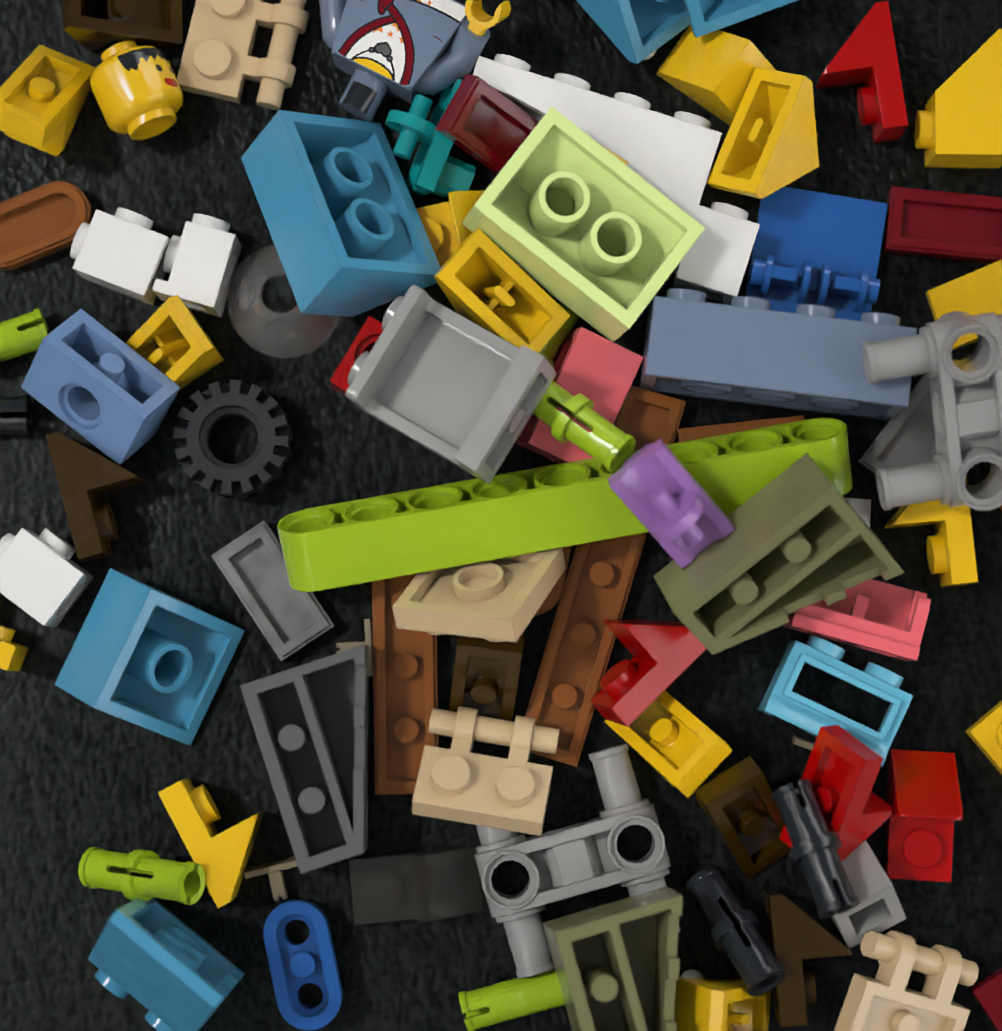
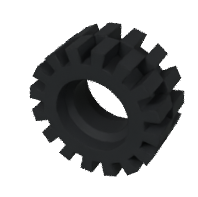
M230 380V383L221 384L217 381L208 384L209 389L202 393L197 390L190 396L193 401L187 408L182 406L178 414L180 423L178 428L174 427L173 438L177 441V449L174 450L178 461L184 467L185 473L205 490L222 497L234 496L236 498L248 497V494L254 492L259 494L268 489L267 485L274 479L277 481L284 473L282 468L286 462L290 461L292 454L290 450V441H293L292 430L289 427L288 418L283 409L262 388L254 384H244L241 380ZM233 415L242 416L249 419L256 427L258 433L257 447L254 453L241 463H224L218 460L211 451L209 443L210 433L215 424L221 419Z

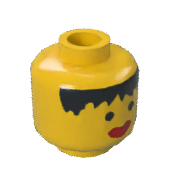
M131 40L119 42L107 48L101 55L103 62L95 68L90 77V84L108 127L119 134H129L133 140L152 138L172 127L177 121L175 114L182 106L183 94L164 52L153 46H137L136 42Z

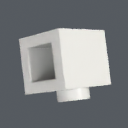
M118 207L113 216L96 209L91 223L83 222L78 228L72 242L70 257L76 259L73 269L83 279L153 306L157 295L152 289L155 279L164 280L166 272L163 271V264L170 239L168 236L150 230L153 221L141 214Z
M45 527L40 535L21 528L16 536L9 532L0 540V593L43 626L56 628L94 576L70 559L76 552L75 548L47 527Z

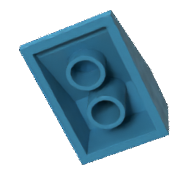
M137 898L117 909L108 920L88 958L90 962L99 968L95 973L96 979L117 997L125 999L130 994L149 1011L144 1017L157 1031H199L245 975L242 970L155 898L147 902Z

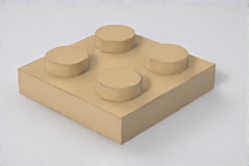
M556 548L417 573L392 606L396 627L398 629L424 631L431 635L451 634L484 638L491 642H517L566 569L563 549Z

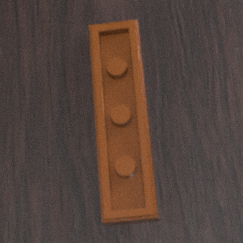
M417 573L372 581L375 795L414 794L424 746L439 747V735L428 733L432 708L438 709L437 635H431L424 631L398 629L392 608Z

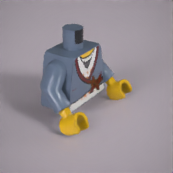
M319 0L323 41L332 49L331 54L334 65L352 75L338 103L339 106L358 118L372 121L386 93L412 104L416 94L435 95L454 84L455 80L463 79L466 74H470L491 36L488 28L504 21L509 16L511 11L509 1L506 0L500 3L495 10L494 16H490L483 10L482 0H466L465 5L455 0Z

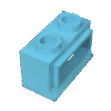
M814 635L809 636L806 645L797 640L790 641L758 710L789 722L816 738L820 727L839 725L884 759L881 764L883 766L891 743L913 698V695L899 689L904 678L871 662H868L864 672L841 662L845 653L844 649ZM804 663L889 702L890 706L878 731L870 729L793 692L792 689Z

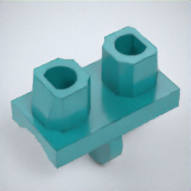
M461 79L455 80L453 87L449 86L441 91L429 122L426 121L433 101L419 94L415 95L408 113L395 109L390 110L385 124L390 129L400 134L393 150L394 155L410 160L417 141L421 142L405 180L409 193L418 198L430 193L448 198V192L469 191L475 176L476 167L450 156L449 152L453 142L435 130L462 82Z

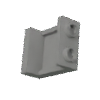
M413 284L404 297H397L388 307L382 320L383 332L371 352L366 351L362 353L353 364L348 375L349 387L345 396L360 410L485 483L490 484L557 373L544 356L524 345L521 348L512 345L436 302L425 290Z

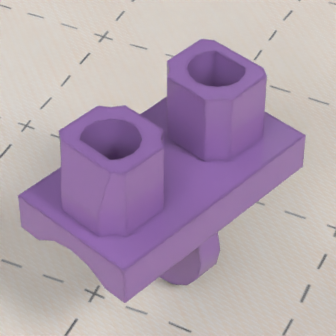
M661 439L655 443L645 445L624 461L622 468L608 478L609 485L681 569L689 565L706 546L726 537L735 530L728 517Z

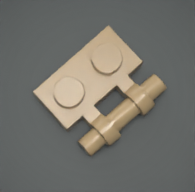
M196 0L177 76L181 90L240 103L245 80L260 83L256 100L257 105L267 109L280 110L285 88L292 87L296 67L291 62L298 34H304L309 18V13L304 10L306 0H281L277 4L265 3V0ZM258 26L273 29L267 58L251 56Z
M459 706L457 712L432 708L428 733L453 737L450 749L424 746L412 800V814L541 836L553 766L529 763L531 750L556 754L560 729L535 725V718L517 715L515 722L478 716V709ZM474 741L510 747L508 759L472 753Z
M874 931L866 932L861 940V953L866 957L878 960L880 966L875 979L854 973L834 1031H964L971 1010L953 1002L952 999L958 984L970 987L976 982L979 974L977 964L963 959L960 952L956 949L943 945H935L931 948L916 944L912 936L900 932L889 931L885 935ZM912 970L924 974L925 982L921 992L906 988Z

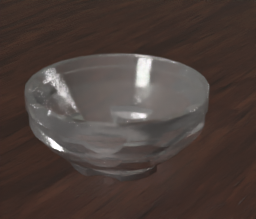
M274 244L256 250L247 256L237 267L230 281L227 302L228 313L233 327L243 341L264 355L276 358H295L311 353L323 345L332 335L340 316L301 314L298 304L294 309L286 313H276L266 308L263 302L265 286L272 279L278 277L287 278Z

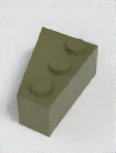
M806 453L728 516L735 529L733 532L706 546L685 568L681 569L673 560L653 577L674 614L705 648L714 655L788 623L787 615L823 599L827 605L847 598L846 589L879 575L886 581L903 574L904 571L877 535L808 453Z
M666 886L543 923L572 1031H676L674 1006L676 980H679L680 959L677 957L679 916H682L683 895Z

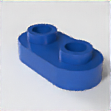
M291 899L278 905L269 914L263 930L264 944L277 1006L282 1017L290 1025L298 1029L316 1030L329 1024L337 1015L343 1000L342 983L330 926L325 913L311 901ZM299 919L308 925L309 937L306 941L297 943L289 939L286 927L291 920ZM306 983L318 985L323 993L322 1001L314 1006L305 1004L299 996L300 987Z

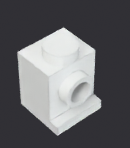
M195 213L192 222L186 221L182 236L173 235L171 237L163 264V271L170 273L169 280L164 281L156 278L152 289L161 301H166L168 298L178 294L189 309L218 317L222 316L242 248L237 236L229 233V223L215 217Z

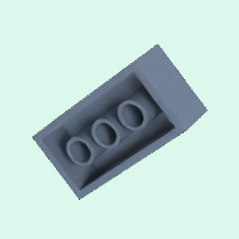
M679 288L668 289L666 297L654 296L647 315L642 355L644 358L641 363L639 388L656 393L889 421L908 407L912 376L869 384L865 377L861 355L862 342H876L916 335L917 328L900 326V317L868 312L861 314L860 321L835 318V309L809 304L797 305L796 313L770 310V301L744 296L732 297L731 305L705 302V293Z

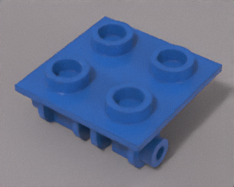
M782 187L761 199L757 224H760L752 249L745 297H755L770 301V310L796 313L797 305H820L835 309V318L860 321L861 314L871 312L872 304H876L880 279H876L888 204L790 187Z

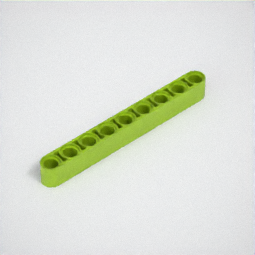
M834 418L807 419L666 445L727 517L806 453H808L842 495L849 493L853 488L847 426L843 421ZM633 450L629 458L639 450ZM594 458L499 474L494 476L490 484L476 478L303 509L286 515L277 524L289 584L291 588L303 592L327 590L649 531L610 487L608 478L617 471L609 472L603 464Z

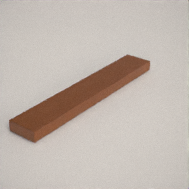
M631 385L613 425L636 439L633 450H639L647 444L655 443L659 439L665 445L673 444L686 401ZM647 532L576 545L525 717L536 719L535 725L560 729L556 754L531 750L532 754L577 767L595 708L590 700L600 691V681L605 674L616 638L614 633L604 623V620H621Z

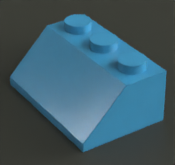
M279 110L242 155L241 159L301 314L353 317L391 302L399 296H405L413 284L421 289L436 284L437 281L434 275L441 267L381 123Z

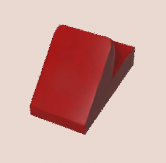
M888 1L876 2L825 68L815 86L816 89L864 82L865 87L858 88L857 90L858 113L863 126L871 125L874 143L897 140L908 126Z
M604 620L607 627L634 656L631 660H622L609 669L600 681L602 689L590 700L591 704L606 720L628 727L706 649L682 622Z
M839 725L820 727L801 780H811L813 792L830 832H837L841 840L842 846L837 851L843 862L890 817L893 807L871 791L884 758ZM784 825L779 839L791 848L793 845Z
M889 749L887 803L893 807V812L886 820L883 870L889 879L951 882L954 820H963L955 753Z

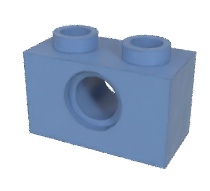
M82 309L78 310L43 338L21 386L23 390L119 466L157 433L181 388Z

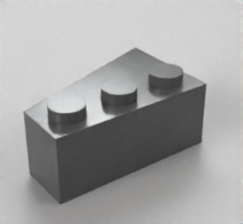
M365 644L240 685L300 874L362 854L368 848L369 646Z

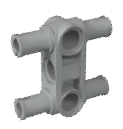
M952 311L942 315L936 322L926 323L925 327H920L918 335L876 342H862V363L865 377L869 384H875L877 381L925 374L929 379L937 454H934L933 461L889 469L879 468L876 470L877 491L881 507L884 511L891 510L893 507L939 500L941 505H948L950 508L967 505L975 510L989 511L1002 505V315H996L995 312L972 315L966 311ZM976 333L978 342L974 352L968 358L952 360L951 351L955 341L965 334ZM980 462L991 463L990 472L981 483L965 485V476L972 466Z
M628 744L588 754L593 764L605 810L599 812L600 817L545 832L541 836L535 835L526 838L525 833L518 834L515 831L476 825L481 845L475 847L477 853L474 854L481 878L482 889L486 896L491 917H495L496 923L503 922L517 968V978L537 975L555 968L540 911L546 909L545 904L618 883L620 887H627L630 897L667 886L664 876L670 873L669 867L671 863L665 846L664 835L659 825L654 804L649 802V798L642 799L628 754ZM630 825L644 826L652 836L650 851L644 857L637 860L626 859L617 850L616 841L619 833ZM513 860L519 862L526 867L529 873L527 886L516 895L501 893L492 882L493 870L504 861Z

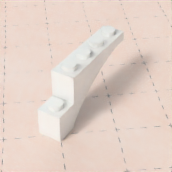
M496 54L494 60L482 56L478 57L473 75L479 76L538 122L552 106L600 145L628 161L627 166L704 226L705 230L674 269L675 278L672 288L700 291L706 294V299L731 305L732 297H737L760 224L748 221V212L730 204L713 202L711 209L699 205L722 135L721 132L710 129V121L696 114L683 111L675 112L674 117L650 110L651 104L647 100L629 93L617 92L614 98L592 92L590 91L591 85L587 81L573 75L556 73L554 79L530 72L531 66L527 62L513 56Z

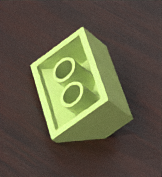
M552 106L461 223L471 232L479 228L537 284L612 342L630 329L705 230L704 226Z

